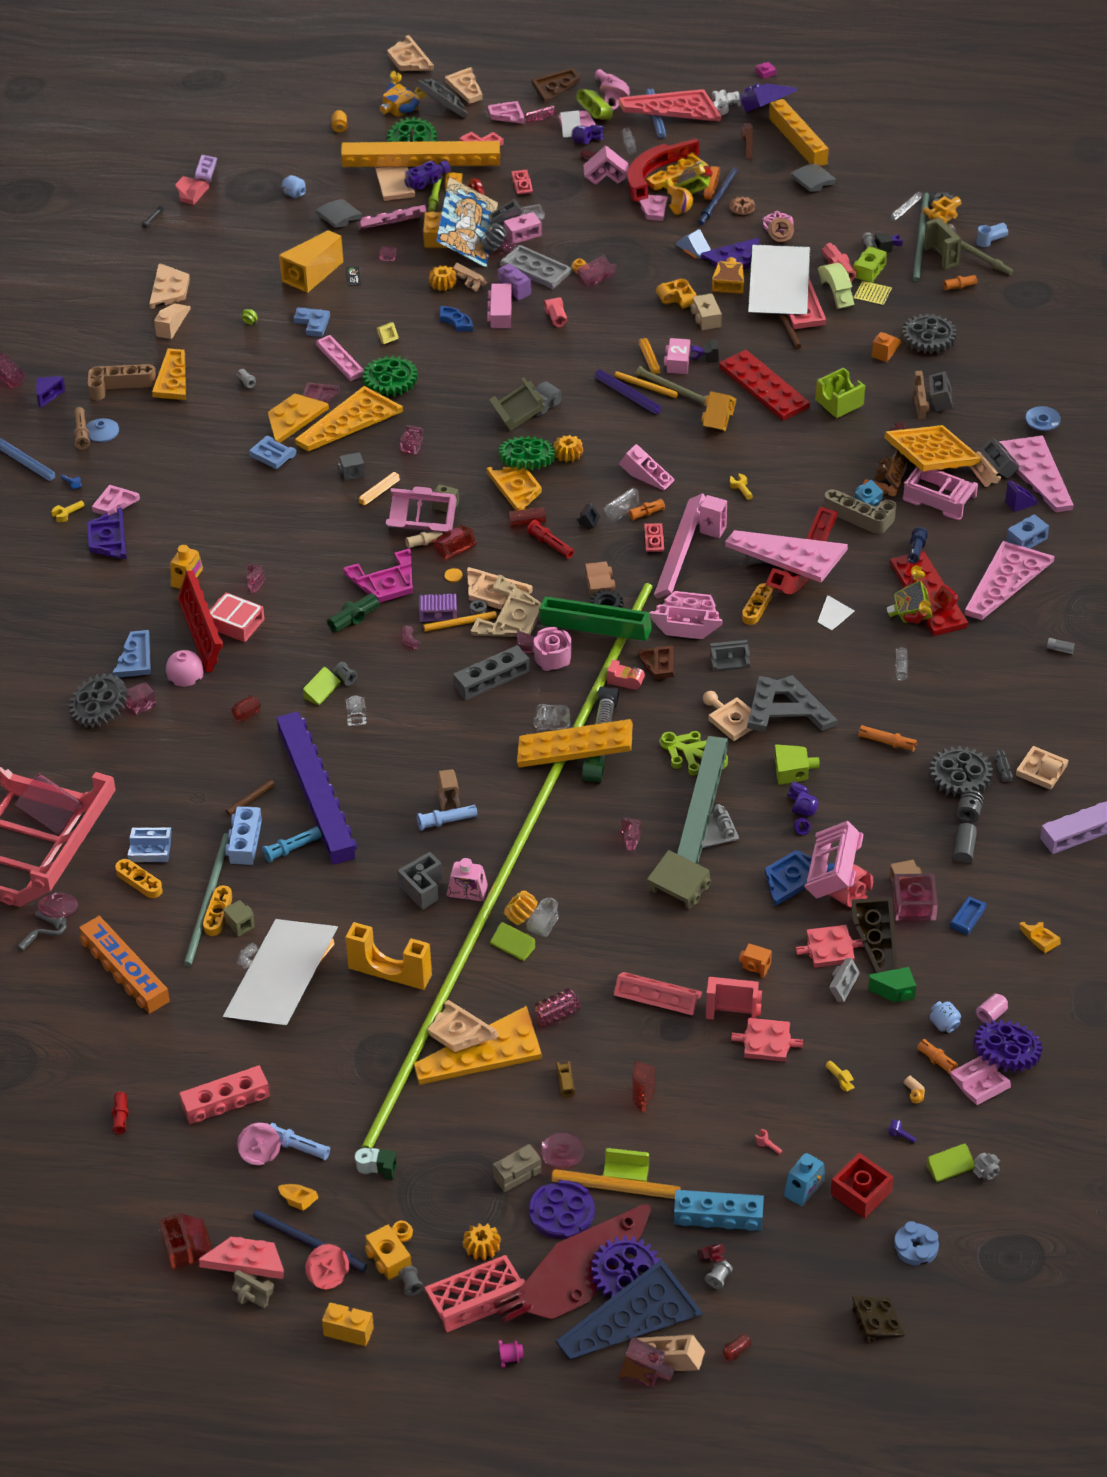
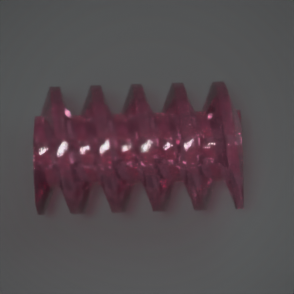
M0 353V378L10 387L20 386L26 379V373L10 357Z
M566 988L563 992L560 991L556 995H551L549 999L545 998L542 1002H536L535 1014L540 1025L545 1028L546 1020L551 1025L553 1024V1017L560 1021V1014L566 1018L568 1017L567 1010L571 1014H575L574 1007L578 1011H581L582 1007L574 991Z

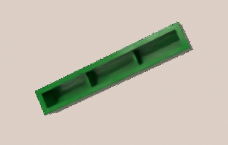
M545 596L539 607L541 624L546 626L646 641L652 630L650 612Z

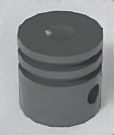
M975 790L963 791L956 810L957 817L966 823L976 822L979 819L984 803L983 796Z

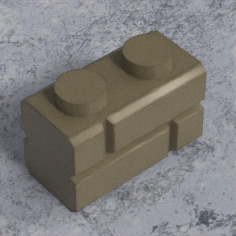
M530 1144L493 1164V1178L504 1192L541 1173V1158Z

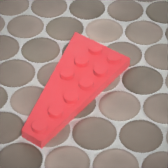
M704 89L620 97L618 100V104L623 112L719 122L722 117Z

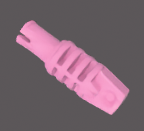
M601 69L596 71V79L602 82L608 81V83H612V81L619 82L625 85L629 91V86L616 76L606 74Z

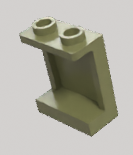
M940 218L926 222L923 248L925 250L934 248L942 256L941 267L945 270L959 265L961 238Z
M524 377L522 378L524 384L498 401L496 396L489 399L510 431L545 408L542 404L544 399L540 393H535L534 390L536 388L531 380L527 382Z
M668 850L648 877L647 882L650 891L656 893L660 889L684 901L686 908L690 910L693 904L696 905L703 890L708 889L711 879L708 869Z

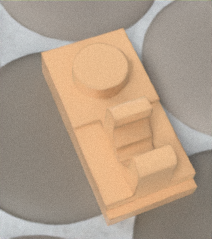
M459 263L455 264L454 270L457 272V276L462 280L467 279L465 285L468 288L474 284L472 289L476 292L480 286L487 284L482 275Z
M977 451L976 454L982 458L981 463L972 465L970 468L985 487H989L991 482L998 483L1001 476H997L998 472L984 454Z

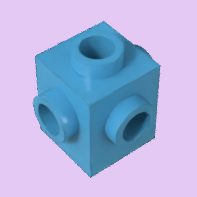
M872 480L868 481L865 485H860L855 490V499L873 507H877L883 497V491Z

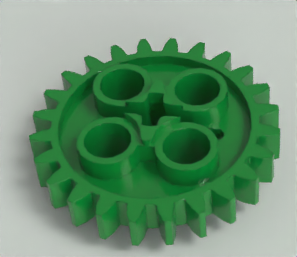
M406 117V121L400 119L401 123L395 122V126L391 125V130H388L387 142H411V130L414 129L413 142H438L435 126H432L431 122L427 123L426 119L421 121L420 117L418 120H415V117L412 120Z
M394 355L391 358L385 356V359L378 357V361L372 360V364L367 363L368 367H364L362 372L365 387L377 393L379 392L380 395L386 394V397L390 394L395 397L396 393L402 395V391L408 393V389H413V385H416V381H418L417 369L415 365H412V361L407 362V358L401 360L400 356L394 358Z
M520 436L519 439L514 437V440L508 439V442L503 441V444H500V448H498V456L501 459V463H505L506 466L511 465L510 468L517 467V470L520 468H524V470L530 468L533 470L536 467L540 469V466L546 467V464L551 465V462H554L555 447L552 446V443H548V440L543 441V438L536 439V437L530 438V436L524 438Z

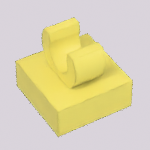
M393 322L377 328L381 344L399 339Z

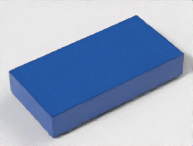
M968 896L950 922V927L969 935L985 911L987 904Z

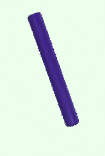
M601 369L594 373L596 379L653 414L660 413L661 406L608 373Z

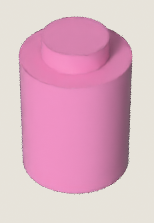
M993 994L976 1009V1014L984 1024L985 1022L991 1024L992 1020L995 1021L1008 1009V1002L1003 995Z

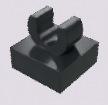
M590 503L585 505L583 511L580 512V518L576 520L580 525L585 524L588 529L595 528L600 515L593 504Z

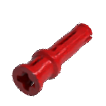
M533 520L528 525L527 533L537 537L539 542L547 543L567 559L573 556L574 549L551 534L550 529L541 526L539 521Z

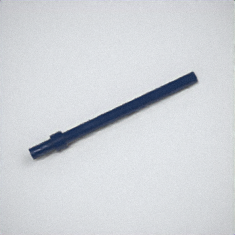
M732 168L707 208L702 211L701 217L698 220L699 225H703L711 217L714 207L737 174V168Z
M255 1210L253 1213V1218L315 1249L326 1244L259 1210ZM344 1251L348 1257L349 1266L362 1272L366 1270V1263L354 1258L353 1254Z

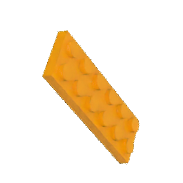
M631 719L519 736L518 767L631 751L632 721Z

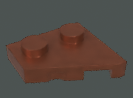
M745 123V128H742L746 159H752L753 128L751 123Z
M673 645L637 650L638 657L655 679L674 677Z

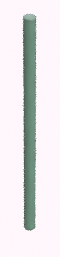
M924 193L922 199L913 272L914 282H918L920 278L927 215H924L922 211L925 207H928V193Z
M227 833L223 834L184 961L186 967L192 966L203 930V921L226 855V844L230 842L229 834Z

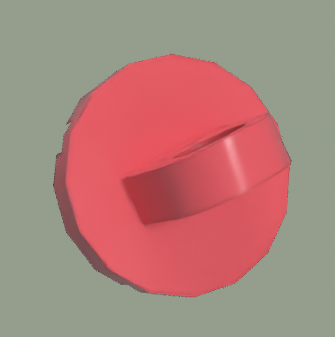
M332 1244L321 1245L314 1249L306 1262L308 1280L316 1287L325 1290L332 1289L341 1284L345 1273L347 1274L349 1270V1260L346 1253L338 1246Z

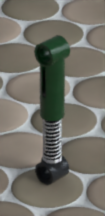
M599 687V708L595 724L611 722L613 709L618 705L619 688ZM606 755L586 758V762L583 764L582 781L602 783Z

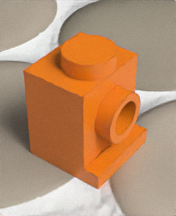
M749 943L746 950L741 951L739 962L742 963V968L759 973L760 977L764 978L771 965L772 950Z

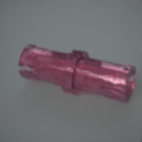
M552 105L543 109L537 108L536 111L524 113V117L527 119L526 123L539 119L541 121L546 117L557 115L556 109H554L555 106Z

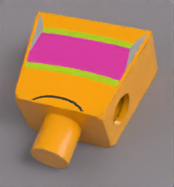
M180 545L178 547V552L170 563L171 587L181 589L187 570L194 571L196 578L203 570L199 552L188 548L187 545Z

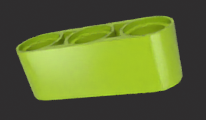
M580 89L577 92V101L594 118L610 120L612 118V107L595 91Z

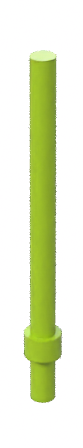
M441 179L434 183L432 195L428 201L429 212H434L435 207L438 205Z

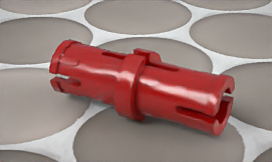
M116 1092L114 1094V1107L111 1115L113 1117L112 1131L115 1134H124L126 1132V1118L129 1111L127 1109L128 1096L125 1092Z

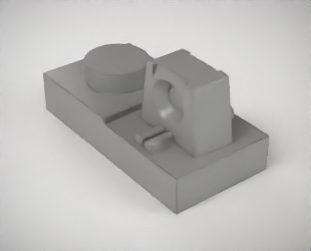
M846 958L843 964L836 966L832 973L834 979L829 988L837 1002H845L860 974L852 958Z

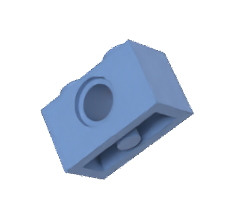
M1034 514L1025 518L1020 523L1011 526L1007 531L1006 542L1031 549L1047 540L1049 525Z

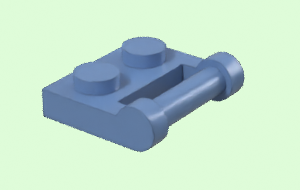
M266 436L249 450V455L277 469L289 458H294L296 449L288 448L274 441L272 437Z

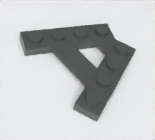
M793 675L779 680L759 676L747 728L766 732L769 717L807 716L821 731L837 725L838 720ZM784 693L793 703L772 702L774 694Z

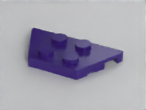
M759 238L702 252L701 259H708L712 261L713 266L717 267L718 262H726L727 258L733 257L736 259V262L742 263L743 269L749 268L752 262V246L759 245Z
M122 507L116 509L117 513L110 516L104 514L98 519L87 522L90 552L127 559Z

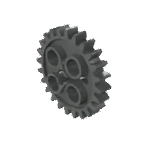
M928 313L925 316L919 314L918 318L913 316V320L908 319V322H904V326H902L903 342H906V346H911V350L917 348V352L923 350L924 354L927 351L930 354H933V351L939 353V350L945 352L946 348L950 349L951 345H954V341H956L957 329H955V325H952V321L947 322V318L941 319V315L935 317V314H932V316H929Z
M103 673L99 677L96 674L95 679L89 677V682L83 681L82 687L77 686L79 691L72 693L74 698L70 699L72 704L68 705L71 709L69 712L72 718L80 726L83 724L85 728L89 725L91 728H94L95 724L100 727L102 722L108 724L109 718L114 720L113 715H119L120 712L118 710L125 708L122 703L127 702L125 697L128 696L126 692L128 689L117 675L113 676L110 673L107 676Z
M951 746L950 751L944 748L943 753L937 752V757L933 756V760L930 762L929 775H931L930 780L934 781V786H939V791L945 789L946 795L952 792L953 797H956L957 794L961 796L963 791L975 790L977 792L980 790L984 792L985 787H989L992 781L993 768H991V762H988V757L982 758V752L976 754V749L969 751L968 746L965 750H962L961 746H958L957 750Z

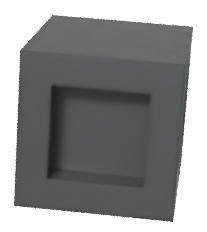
M360 452L339 456L338 471L339 474L343 475L344 480L365 477L364 462Z

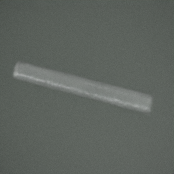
M916 193L890 215V219L895 221L922 198V193Z

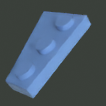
M149 630L130 632L124 645V651L119 656L118 665L112 672L113 676L151 675Z

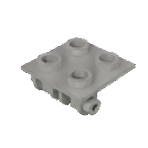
M720 804L714 807V811L710 816L704 841L702 840V848L739 840L728 811H725L724 806Z

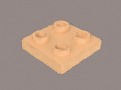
M1033 746L1017 768L1016 776L1051 790L1068 766V760Z

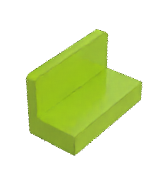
M606 1148L603 1176L647 1182L649 1153Z

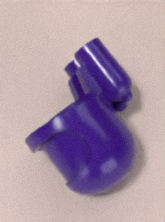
M575 126L571 132L572 139L580 144H588L591 139L603 140V126Z
M792 782L787 794L788 797L795 800L792 812L806 817L813 816L818 809V800L816 797L808 794L809 790L806 786L796 782Z

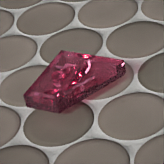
M307 382L302 396L327 403L340 392L339 386Z

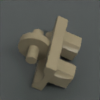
M239 1270L234 1273L235 1281L232 1291L238 1294V1302L244 1304L249 1300L262 1308L267 1307L269 1297L273 1293L274 1284L268 1280L261 1283L257 1281L256 1275L245 1274Z

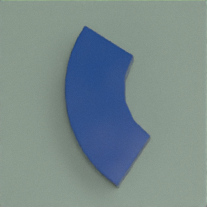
M440 306V321L452 324L456 332L473 331V324L468 315H464L453 307Z

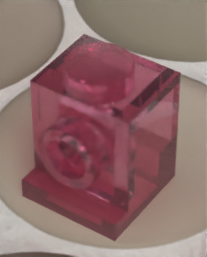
M406 425V430L400 439V451L417 454L424 442L423 428Z

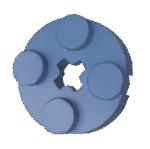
M907 1222L896 1233L894 1248L898 1252V1257L907 1264L916 1266L926 1261L929 1263L935 1259L938 1253V1234L923 1224ZM913 1242H920L922 1246L913 1247Z

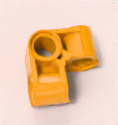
M685 279L662 283L656 288V293L664 304L677 302L682 309L691 307L693 297L697 296Z

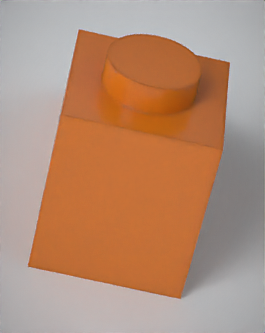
M880 332L873 341L872 357L888 362L902 344V341L894 336Z

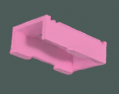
M916 467L904 483L903 500L915 505L926 504L942 510L943 515L961 520L966 501L969 497L974 499L977 497L978 483L974 482L972 484L969 481H964L961 478L939 470L924 472ZM922 479L938 485L941 489L937 492L920 486L917 483ZM946 489L952 493L948 496L942 494L943 490Z
M414 487L413 490L391 488L393 497L390 517L386 519L388 527L441 531L452 534L457 501L454 494L432 492L431 488ZM410 499L419 500L417 502L416 522L407 521ZM422 500L448 503L446 524L419 522Z
M845 821L819 831L815 835L817 840L814 846L807 884L804 887L816 899L846 887L850 888L854 884L856 871L852 870L856 850H859L862 845L863 833L859 832L849 821ZM840 840L838 846L830 848L831 843ZM838 849L834 870L827 872L829 853Z

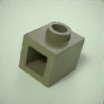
M438 485L436 490L432 491L436 493L454 494L457 499V507L459 503L458 489ZM432 501L433 509L447 512L448 503Z
M241 900L223 909L225 923L238 937L255 928L253 912Z

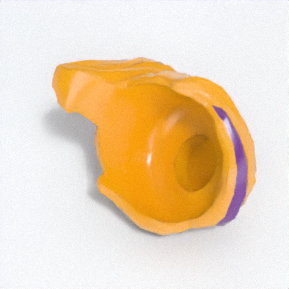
M669 186L667 192L672 196L669 207L673 214L680 215L688 212L693 203L692 194L685 188Z

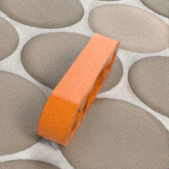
M711 166L710 168L713 175L710 177L709 186L704 190V199L706 200L713 199L719 179L720 167Z

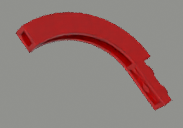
M698 139L670 146L662 144L639 155L631 163L628 170V190L631 199L635 202L648 198V184L645 179L655 169L679 161L682 158L687 159L691 153L695 156L700 155Z
M820 506L806 539L826 541L838 515L837 512ZM772 568L766 586L786 594H793L801 589L809 578L789 570L781 571Z

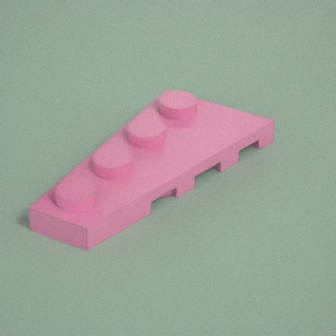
M425 205L405 210H396L389 214L381 213L372 218L371 216L362 217L358 222V227L360 230L419 218L426 212Z

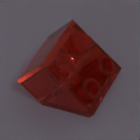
M182 1213L158 1219L162 1240L172 1269L198 1262L202 1256L213 1249L203 1219Z

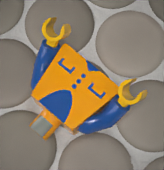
M392 71L390 76L393 80L389 82L383 94V105L380 106L381 112L383 114L390 112L395 116H401L419 109L420 98H425L426 92L417 87L415 90L416 94L400 84L395 85L401 81L402 77L399 73L397 74L395 71Z

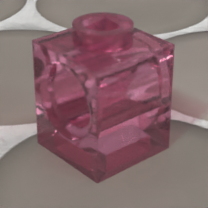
M146 681L126 691L128 693L126 705L136 715L156 706L155 692Z

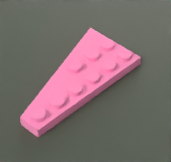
M1043 436L999 441L1021 466L1016 473L1026 483H1030L1033 486L1032 489L1036 493L1039 492L1043 496V500L1055 512L1073 510L1072 500Z
M736 530L725 541V546L820 583H822L848 550V544Z
M1002 541L968 603L965 615L983 620L1053 563L1055 556Z

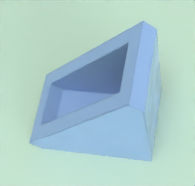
M699 229L676 242L677 246L687 249L693 255H696L698 259L701 258L702 252L711 250Z

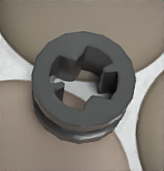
M483 600L472 601L470 604L471 615L487 613L486 603Z

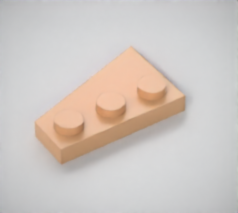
M471 67L445 77V82L467 103L471 104L482 100V92L476 83Z

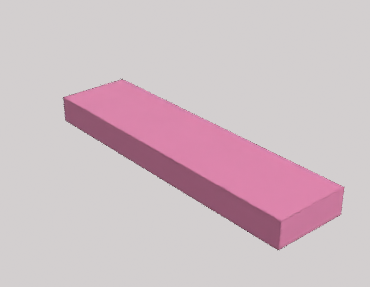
M331 335L316 341V346L350 381L363 376L362 372L364 369Z

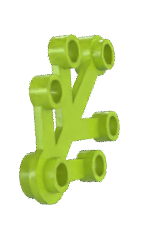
M697 731L676 736L673 732L663 733L659 744L662 748L669 751L671 766L678 769L683 765V759L681 756H678L676 750L678 749L683 751L687 760L688 773L690 775H698L700 765L696 763L694 756L702 759L704 751L699 749L705 748L707 740L700 741L701 734ZM690 741L691 744H684L683 742ZM726 755V757H725L723 769H724V768L727 766V764H728V756H727V755Z

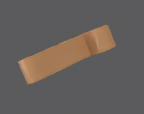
M151 364L93 367L88 372L90 398L94 401L102 400L105 397L106 389L152 387L157 380L155 367Z

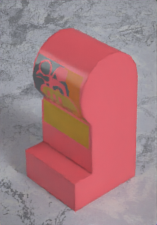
M613 659L607 670V684L634 690L640 688L645 677V673L640 668L620 665V661Z

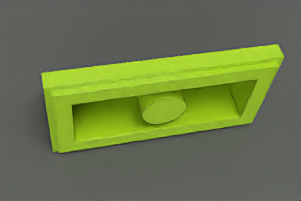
M323 667L303 688L304 699L320 705L341 681L330 670Z
M503 922L499 925L490 941L491 945L522 961H525L535 949V939Z
M966 1144L927 1158V1168L936 1183L975 1169L973 1159Z

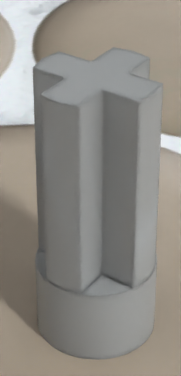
M1049 638L1047 649L1073 654L1075 643Z

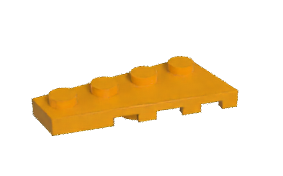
M691 153L686 160L680 159L677 165H670L666 171L655 173L648 177L646 182L652 189L660 190L664 187L662 180L671 178L672 181H678L682 172L697 162H703L708 167L709 165Z
M168 348L152 391L153 397L186 400L184 350Z

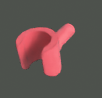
M760 1130L762 1137L755 1135L758 1146L770 1147L779 1155L783 1152L769 1140L766 1130Z

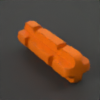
M865 479L863 485H865L870 480ZM874 481L883 491L884 495L888 493L889 496H896L897 489H894L892 485L889 487L888 484Z

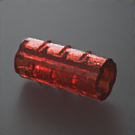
M544 507L508 511L510 527L529 525L533 520H537L539 523L546 522Z

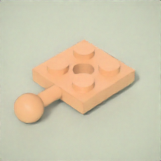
M714 691L704 693L703 702L708 706L713 705L717 708L716 711L709 714V721L730 739L735 741L753 730L747 728L751 708L739 698H735L724 705L718 700V696Z

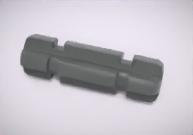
M996 750L994 758L1001 779L1004 783L1011 782L1013 776L1005 752L1003 750Z

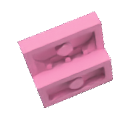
M982 1056L950 1072V1076L957 1086L976 1105L1011 1088L1010 1080L997 1071L995 1064L989 1066L988 1060L982 1061Z

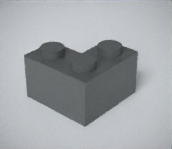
M431 852L398 870L399 887L422 910L438 901V885L436 883L443 879L442 863Z

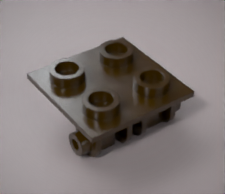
M852 1297L854 1302L852 1311L855 1313L858 1326L862 1330L863 1339L867 1343L875 1342L877 1335L905 1336L890 1298Z

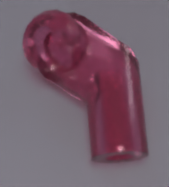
M404 626L401 629V641L417 649L420 641L412 637L414 629L411 626Z

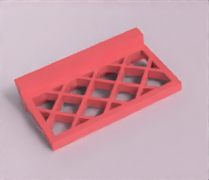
M504 1255L424 1288L443 1322L445 1331L450 1332L497 1313L503 1306L495 1308L494 1303L516 1293L525 1281L520 1279L508 1257ZM505 1264L506 1266L504 1272L495 1270L500 1265ZM480 1273L486 1274L484 1280L475 1279L474 1277ZM495 1276L501 1279L499 1283L489 1282L490 1277ZM506 1279L515 1281L511 1284L503 1285ZM457 1282L466 1283L464 1288L454 1287V1284ZM470 1285L480 1286L478 1292L468 1290ZM485 1287L495 1289L486 1294L483 1293ZM437 1290L445 1291L443 1297L434 1295L433 1292ZM450 1292L460 1294L457 1300L448 1298ZM465 1295L475 1297L466 1302L462 1301ZM444 1304L454 1305L451 1308L442 1310Z

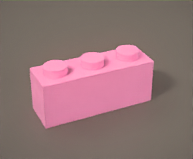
M491 284V290L488 291L487 321L491 322V328H511V284Z

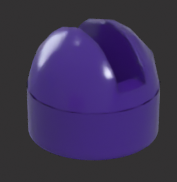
M798 818L794 822V829L797 833L805 835L810 831L811 824L805 818Z

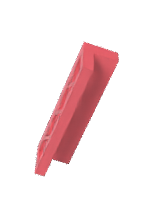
M622 972L617 976L614 996L689 1015L695 1014L697 1000L701 998L702 994L701 991Z

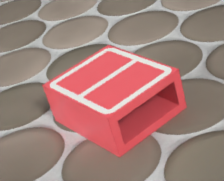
M227 592L209 610L219 633L242 642H246L265 620L263 606Z

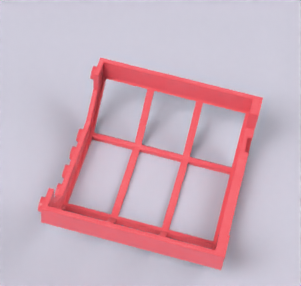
M0 767V785L8 791L0 804V816L14 795L75 812L60 836L0 820V827L55 843L40 867L0 856L1 864L28 871L31 877L27 887L20 891L0 886L1 902L21 907L52 890L115 792L114 778L112 776L95 772L92 777L94 788L92 791L82 794L15 775L8 769L4 770ZM87 811L76 829L70 832L81 814ZM67 841L56 860L50 863L62 843Z

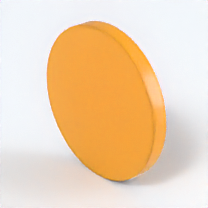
M453 568L445 572V579L449 582H458L463 577L459 569Z

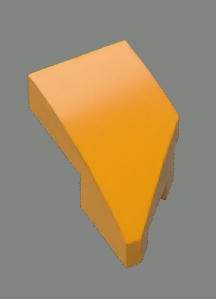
M1026 922L1019 923L1021 931L1044 953L1061 944L1060 937L1048 929H1044L1043 922H1038L1036 925H1026Z

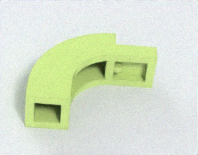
M840 263L820 266L818 272L821 283H829L837 310L854 306L851 293L852 285L845 268Z

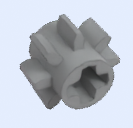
M982 1153L974 1160V1167L976 1169L973 1172L979 1178L991 1180L1000 1171L998 1165L1000 1160L994 1154Z

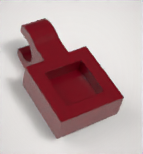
M717 1243L697 1250L699 1258L707 1259V1262L714 1261V1263H719L725 1260L721 1255L726 1253L723 1244Z

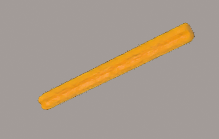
M554 1169L552 1172L553 1182L566 1180L576 1182L585 1187L675 1199L676 1190H680L679 1186L557 1169Z

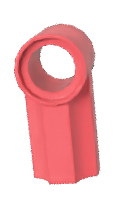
M561 297L544 300L545 313L550 316L553 325H556L557 328L563 327L567 323V317Z

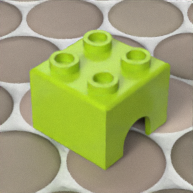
M845 368L839 369L816 381L815 400L836 418L864 405L865 385L858 380L857 387H855L851 383L849 372Z

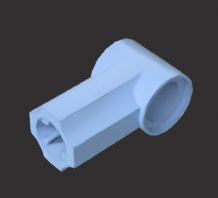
M1000 223L991 227L987 225L979 226L976 244L980 247H988L991 241L1008 236L1007 225Z

